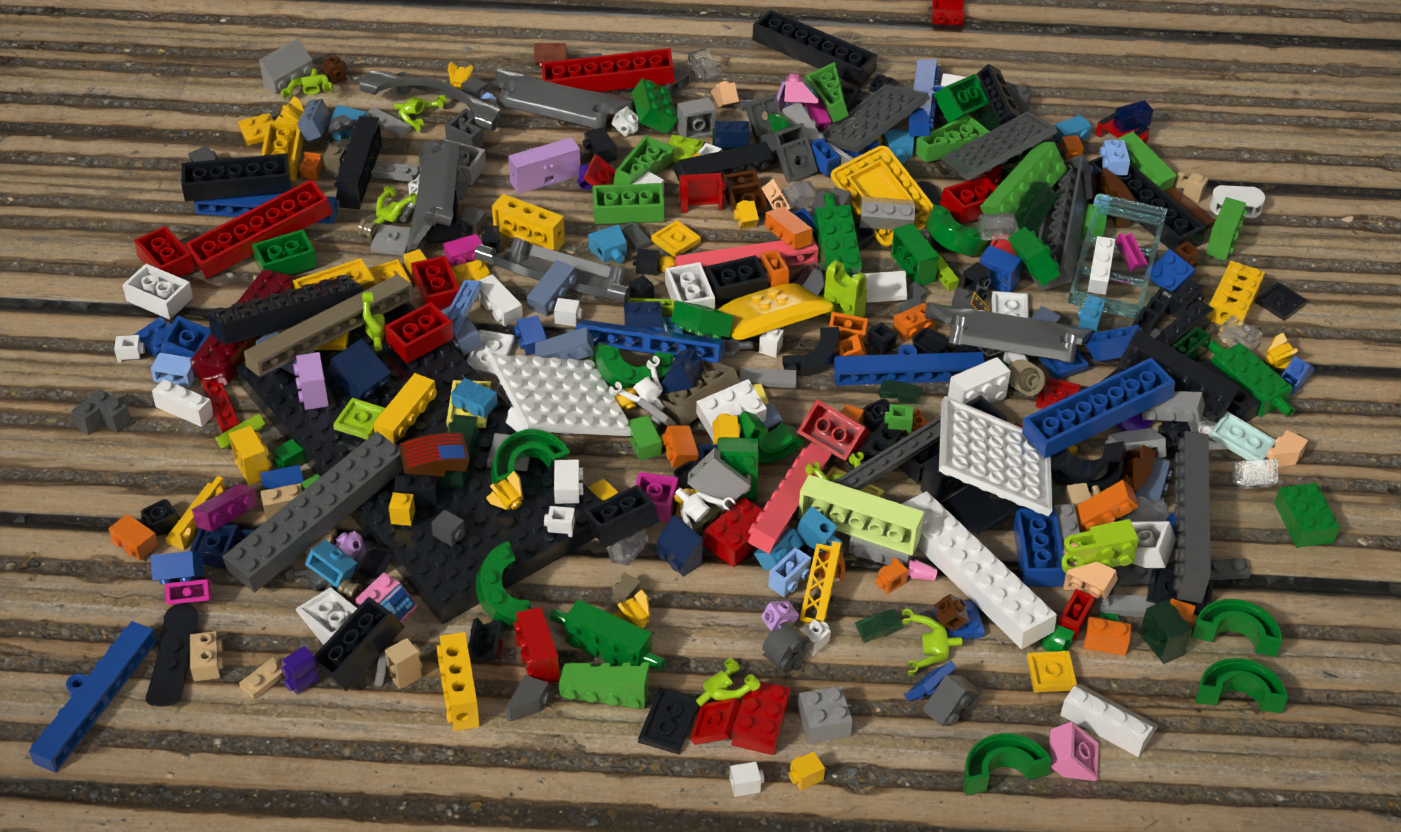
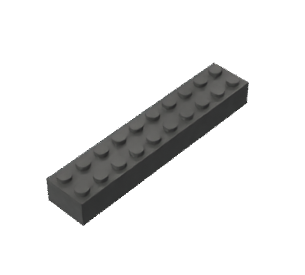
M1084 154L1064 160L1068 170L1046 195L1038 238L1043 241L1044 245L1050 248L1052 252L1051 257L1059 264L1060 267L1057 269L1061 275L1043 287L1031 275L1040 291L1073 282L1087 203L1084 166L1090 164Z
M378 431L222 556L228 571L254 593L404 470L399 447Z
M1185 431L1183 438H1180L1178 442L1179 452H1176L1174 456V464H1177L1174 469V477H1177L1174 482V490L1177 491L1174 496V504H1177L1174 509V518H1177L1174 523V532H1177L1174 546H1177L1174 551V561H1177V563H1175L1173 574L1177 578L1174 580L1173 589L1177 590V599L1202 603L1211 576L1209 434Z

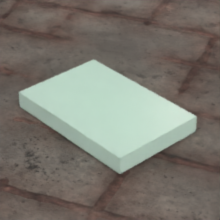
M1227 411L1209 434V438L1258 467L1265 460L1269 449L1274 447L1276 441Z

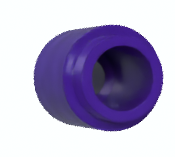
M588 164L582 165L579 168L577 182L579 187L584 190L592 188V185L583 179L589 166Z

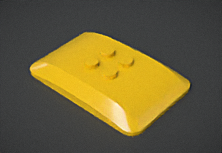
M878 146L832 170L831 179L835 186L851 193L852 210L859 219L861 196L913 200L915 204L914 226L920 231L927 228L926 220L933 204L888 147ZM874 229V237L882 246H892L893 230Z
M791 283L742 296L728 302L717 310L734 315L730 336L733 339L742 340L830 312L834 306L833 303L822 295L818 294L816 296L799 284Z

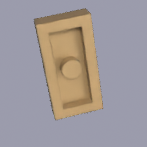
M272 657L239 683L240 688L255 700L284 677L281 671L283 666Z

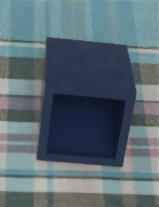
M362 339L333 357L326 373L328 379L358 400L364 397L366 399L369 398L378 387H385L389 383L388 379L391 375V371Z

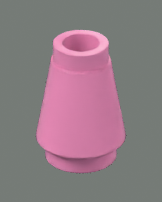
M916 559L914 561L909 560L907 569L910 579L935 581L937 569Z

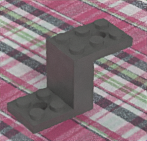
M776 94L744 104L756 143L766 141L770 151L777 150L787 182L818 172L803 123L772 131L769 119L764 120L762 118L763 111H766L768 115L775 113L782 115ZM796 156L800 158L801 162L799 165H796L794 162Z

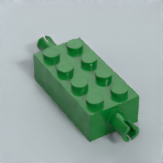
M826 193L823 196L826 207L815 208L813 216L822 269L827 271L828 266L834 260H837L844 264L845 272L852 277V275L861 272L862 263L851 206H836L834 193H830L831 197H829V193Z
M1216 340L1209 343L1207 349L1214 354L1211 363L1262 402L1258 413L1260 418L1276 409L1287 418L1295 412V408L1288 403L1293 387L1242 343H1238L1228 349L1222 347Z
M578 599L568 613L554 608L550 614L551 621L565 626L566 643L587 652L591 656H596L615 666H622L623 663H632V666H641V663H649V666L660 672L665 667L666 659L652 653L651 632Z

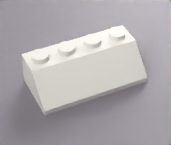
M1082 684L1075 685L1064 700L1061 716L1137 757L1140 756L1158 728V724Z

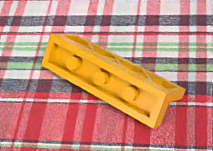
M217 476L213 483L208 482L165 538L168 545L185 550L199 529L196 527L192 509L226 491L223 477Z
M833 541L832 546L816 544L799 622L810 624L814 620L813 618L805 617L806 610L813 606L817 610L815 620L819 623L825 622L841 552V543ZM820 550L830 552L827 561L822 562L819 558ZM823 568L826 573L825 578L818 582L814 574ZM818 587L822 592L821 597L814 601L810 596V592Z

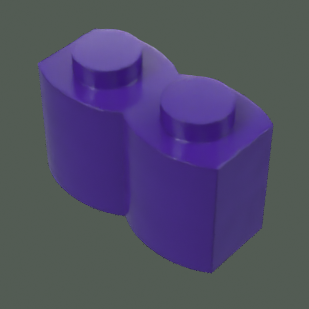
M305 646L282 660L283 667H281V671L286 679L284 684L290 692L293 690L297 695L319 681L315 658Z

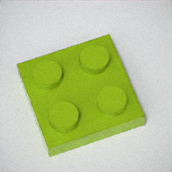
M672 135L668 145L675 147L673 162L677 163L678 160L690 158L695 153H698L704 146V140Z
M352 398L333 423L334 429L367 440L374 434L373 423L385 408Z

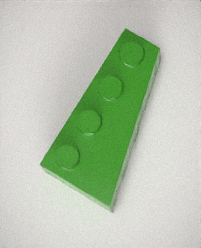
M835 62L805 76L808 84L818 94L833 123L849 116Z
M966 115L931 131L930 136L918 137L915 154L926 163L939 160L941 157L990 131L970 115Z
M1133 131L1117 139L1125 141L1131 165L1161 190L1165 191L1173 186L1177 175Z
M645 135L617 168L613 185L632 184L648 171L656 175L673 163L675 147Z
M564 663L559 682L560 697L606 703L612 706H626L632 709H645L649 691V663H641V666H632V663H623L622 666H611V663H602L600 666H593L591 663Z

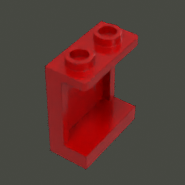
M932 0V24L963 26L965 17L964 0Z
M721 173L680 175L679 204L681 213H688V206L717 204L718 210H722V204L725 203V193H723V190H726V182L722 180Z

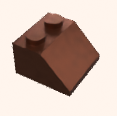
M534 43V64L538 65V67L542 68V62L567 60L566 43Z

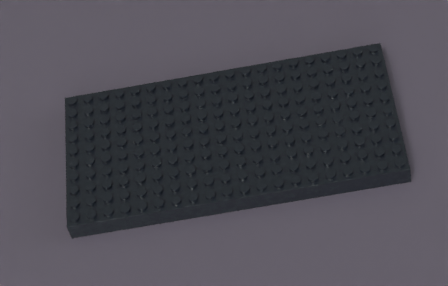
M408 301L382 315H384L387 325L416 310V308ZM365 324L349 332L347 348L362 339L391 371L388 379L389 383L383 388L378 387L369 398L366 399L364 397L361 401L386 408L414 373L435 380L436 397L428 403L425 411L420 413L415 423L408 428L404 437L400 438L395 445L399 447L400 443L430 434L463 433L470 459L466 472L446 470L444 476H436L438 487L437 506H416L411 526L391 524L389 505L392 495L395 493V477L350 514L374 543H383L392 551L393 558L390 563L442 624L480 604L476 594L477 573L488 554L500 544L509 541L515 557L513 565L502 573V586L504 589H507L596 538L589 529L583 510L601 501L583 483V495H579V503L555 504L554 466L548 468L538 458L530 457L527 471L515 470L520 477L523 494L520 507L515 510H507L490 504L486 499L493 492V489L490 487L492 485L491 467H487V461L494 434L512 435L517 431L506 423L508 411L511 407L498 394L497 406L488 414L486 428L447 427L446 421L453 380H463L466 378L470 381H485L448 342L406 363L386 343L385 336L382 340V350L375 351L374 341L365 332ZM314 350L315 353H320L329 406L305 410L304 402L300 403L298 391H302V389H297L296 378L299 376H295V374L279 367L259 377L246 367V363L235 367L238 384L287 441L293 439L303 449L306 464L315 474H319L320 477L366 441V439L335 430L333 423L346 405L354 398L326 377L332 358L344 350ZM403 470V471L400 472L397 476L416 475V474H405V473H404V470ZM550 506L575 508V524L572 537H568V534L548 532L547 526H544L545 514H549ZM443 510L464 520L465 535L453 546L433 536L431 522Z

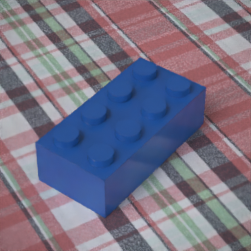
M1030 508L1018 509L1014 515L1013 530L1021 581L1027 587H1063L1066 573L1061 567L1064 554L1056 509H1052L1049 516L1042 513L1039 514Z

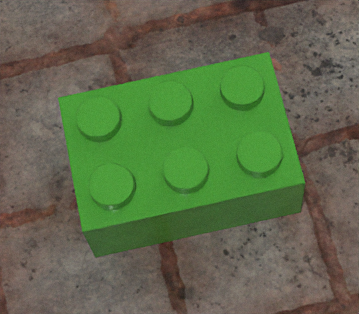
M1228 197L1225 198L1212 228L1205 255L1222 260H1227L1228 255H1232L1235 248L1234 244H1237L1239 238L1238 233L1241 234L1244 225L1242 220H1245L1247 210H1244L1245 202Z

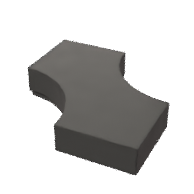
M916 281L906 286L907 300L899 305L900 312L920 305L922 299L926 297L927 291Z

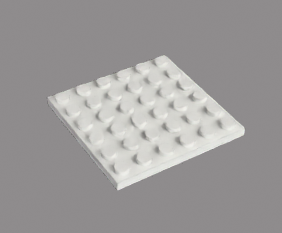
M491 354L489 361L525 430L537 429L548 433L632 435L628 419L615 397L609 393V387L600 374L595 362L571 358L566 360L555 357L541 358L538 356L525 357L522 355Z
M945 396L941 403L939 471L947 476L955 477L964 483L979 487L983 491L996 494L1000 498L1013 501L1019 506H1025L1039 514L1042 513L1049 516L1052 512L1051 456L1044 459L1022 434L1021 427Z

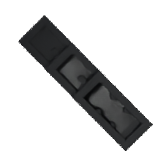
M1160 287L1146 307L1142 308L1132 326L1139 325L1145 333L1155 329L1168 312L1171 297L1175 293Z

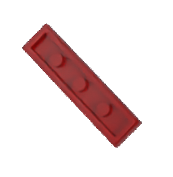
M200 379L207 398L211 400L213 413L221 432L224 433L240 424L224 385Z

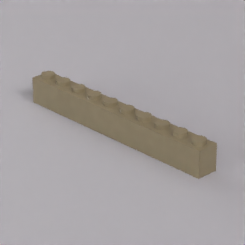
M397 274L245 350L246 367L261 377L295 360L297 355L306 354L365 324L362 299L364 292L373 293L374 303H370L371 315L384 314L413 299L412 284Z

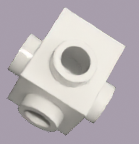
M626 106L615 114L611 124L626 137L638 130L639 119Z

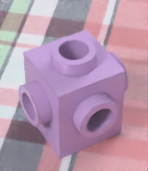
M355 531L350 533L344 532L337 537V543L334 546L354 560L363 546L364 540Z
M773 601L766 606L761 618L770 631L773 629L778 631L781 628L779 624L788 621L794 625L799 614L790 601Z

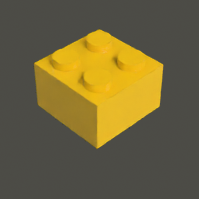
M250 425L229 433L234 460L248 486L262 481L260 473L270 471L269 469H272V465L267 457L269 455L267 446L261 444L262 439L259 432H255Z

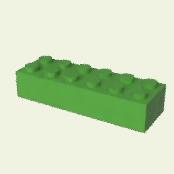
M1039 142L980 206L989 225L999 229L1000 233L1010 235L1068 170L1054 142Z

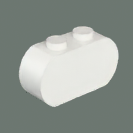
M1220 185L1213 191L1210 209L1218 215L1225 198L1228 197L1246 203L1244 210H1247L1245 218H1256L1261 214L1265 195L1256 187Z

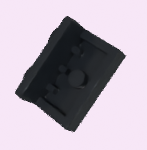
M479 618L473 619L468 651L469 655L478 664L500 659L506 627L502 620L483 624Z

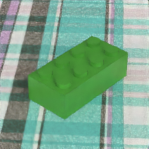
M662 183L593 186L594 223L664 222Z

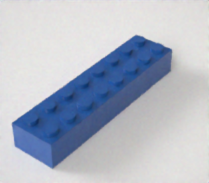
M1153 358L1147 359L1024 417L1022 434L1044 459L1172 398L1175 381Z

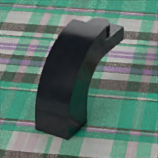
M820 327V342L811 353L782 356L784 370H801L802 376H810L826 369L834 361V356H837L839 352V327Z

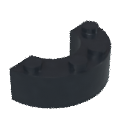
M1125 442L1105 444L1103 456L1096 460H1083L1072 455L1068 449L1062 450L1051 456V476L1065 486L1086 483L1089 491H1092L1091 488L1095 485H1098L1100 490L1106 489L1115 484L1122 475L1126 457Z

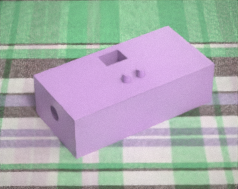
M572 137L508 156L510 183L518 194L571 179L579 174L580 148Z

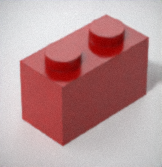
M1075 589L1058 623V626L1075 631L1073 636L1075 641L1092 612L1095 597Z

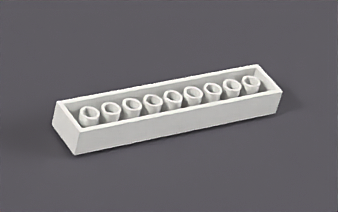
M927 491L902 503V505L924 511L921 539L917 547L1019 648L1023 649L1055 631L1057 614Z

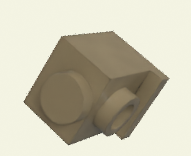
M623 572L620 583L617 582L612 589L613 596L611 597V602L618 607L620 602H626L634 597L641 590V581Z

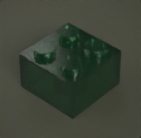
M1164 600L1146 608L1139 634L1160 661L1165 664L1184 656L1192 629L1190 624L1178 613L1176 607L1172 606L1168 600Z

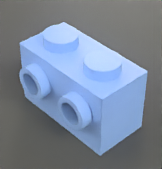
M1104 140L1103 147H1100L1099 152L1100 157L1103 158V168L1108 169L1115 175H1127L1130 159L1125 141Z
M159 353L151 366L154 382L160 383L165 379L179 386L190 388L195 379L190 362L191 358Z
M794 548L769 571L768 587L783 597L790 592H794L798 584L802 580H806L810 575L811 557Z

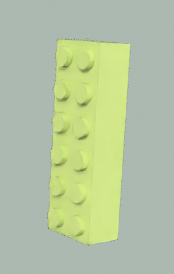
M808 475L800 490L799 519H802L812 506L837 526L836 531L913 556L921 539L924 511L812 475Z

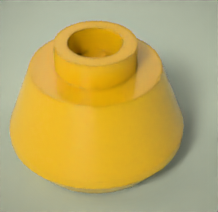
M633 387L623 389L639 397ZM619 394L615 396L622 409L630 411L637 407L636 402Z

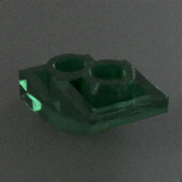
M883 380L878 394L880 398H898L899 404H917L922 388L905 382Z
M895 609L883 611L855 622L864 643L882 634L886 637L904 628Z

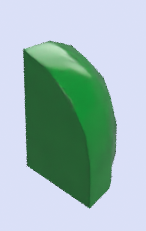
M778 113L767 115L772 131L792 126L790 119L785 115Z
M1055 625V631L1039 641L1047 652L1068 651L1075 631Z

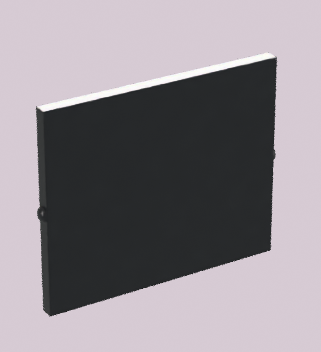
M974 485L968 486L940 503L967 530L976 534L981 533L1023 507L1008 499L1000 498L996 494L983 491Z

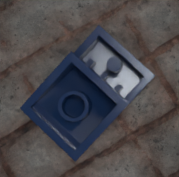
M223 525L212 532L199 528L190 551L203 552L204 565L227 569L222 556L254 530H240L238 525Z

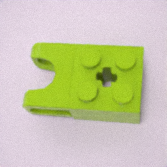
M834 260L827 268L824 297L833 303L834 308L825 314L831 317V313L836 312L863 318L865 316L868 291L866 289L867 276L858 272L852 278L845 272L844 264Z
M1127 519L1093 526L1087 532L1067 536L1064 542V549L1067 554L1063 556L1061 564L1063 571L1067 574L1070 569L1094 562L1102 563L1110 568L1127 566L1134 563L1138 537L1131 520ZM1075 543L1079 546L1075 548L1072 547L1070 544ZM1069 562H1078L1074 567L1067 564Z

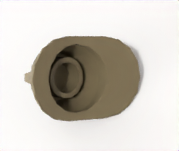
M1018 359L1008 367L1011 371L1009 384L1024 395L1035 396L1042 390L1047 389L1044 372L1031 362Z

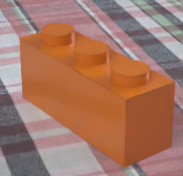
M784 206L766 212V228L791 248L796 250L812 244V228Z
M1121 480L1075 506L1079 528L1083 532H1087L1090 527L1114 522L1137 509L1139 505L1134 489L1124 480Z

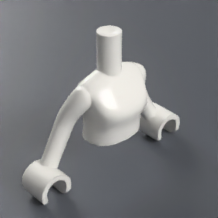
M657 356L653 357L655 364H652L650 360L647 361V367L651 369L653 381L648 376L633 387L639 397L623 390L619 382L615 383V387L618 390H614L610 386L609 393L613 396L622 395L636 403L640 398H644L662 411L665 406L658 397L663 389L656 370L660 362Z
M682 488L675 492L684 501L680 509V515L691 529L693 528L688 516L695 523H698L711 509L703 500L721 505L728 511L730 509L726 506L727 502L732 501L736 505V502L729 497L722 500L702 492L689 496Z

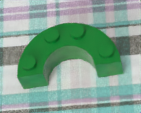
M935 204L926 220L928 232L939 244L953 252L969 256L984 254L996 232H999V229L984 223L977 228L963 226L952 218L950 210Z
M599 346L596 352L598 370L602 377L613 387H615L616 382H619L622 385V389L631 388L648 376L653 381L651 369L647 365L643 367L631 366L623 361L618 347ZM655 352L654 354L660 360L656 368L660 383L672 365L674 354Z
M744 411L738 417V423L741 426L739 438H758V463L779 461L795 452L805 442L794 426L781 423L775 429L768 432V429L756 414Z
M537 429L518 431L508 436L496 451L491 467L492 484H498L507 479L515 471L514 464L521 458H538L550 468L554 466L555 460H567L570 451L559 438L546 431Z
M508 541L494 548L480 566L476 577V594L482 608L495 621L502 620L506 626L514 627L513 622L517 621L516 613L529 610L531 606L529 600L512 598L502 586L501 577L503 571L509 569L515 562V557Z
M1222 599L1204 607L1198 615L1191 637L1213 642L1215 636L1221 632L1236 631L1244 634L1251 640L1255 653L1272 657L1277 656L1282 643L1281 631L1275 619L1258 605L1240 599Z
M1228 658L1215 662L1205 670L1196 692L1195 703L1217 706L1219 697L1223 693L1240 691L1253 697L1258 703L1260 711L1282 713L1288 696L1282 681L1269 668L1248 659Z
M999 733L987 736L978 741L968 753L962 780L965 796L986 791L989 773L998 767L1016 769L1027 780L1047 776L1052 759L1038 743L1027 737L1012 733Z

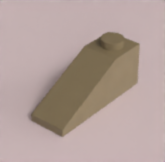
M342 138L329 145L323 155L325 172L338 174V168L342 166V157L346 154V146L350 143V139Z

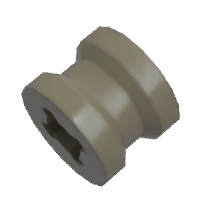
M365 219L361 220L358 226V235L361 237L367 236L368 239L373 240L378 230V223H369Z
M345 578L340 583L337 593L343 598H347L349 602L355 603L356 598L363 591V586L360 583L354 584L351 579Z

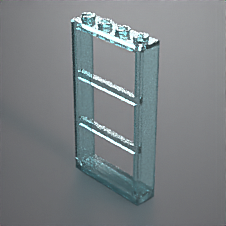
M1097 194L1068 303L1084 307L1087 296L1090 295L1106 299L1104 312L1136 319L1143 307L1167 209ZM1099 213L1158 226L1152 249L1139 246L1143 255L1150 256L1144 280L1111 272L1109 274V280L1142 287L1137 305L1077 291L1081 274L1090 275L1091 268L1084 267L1090 243L1096 244L1097 237L1092 235Z

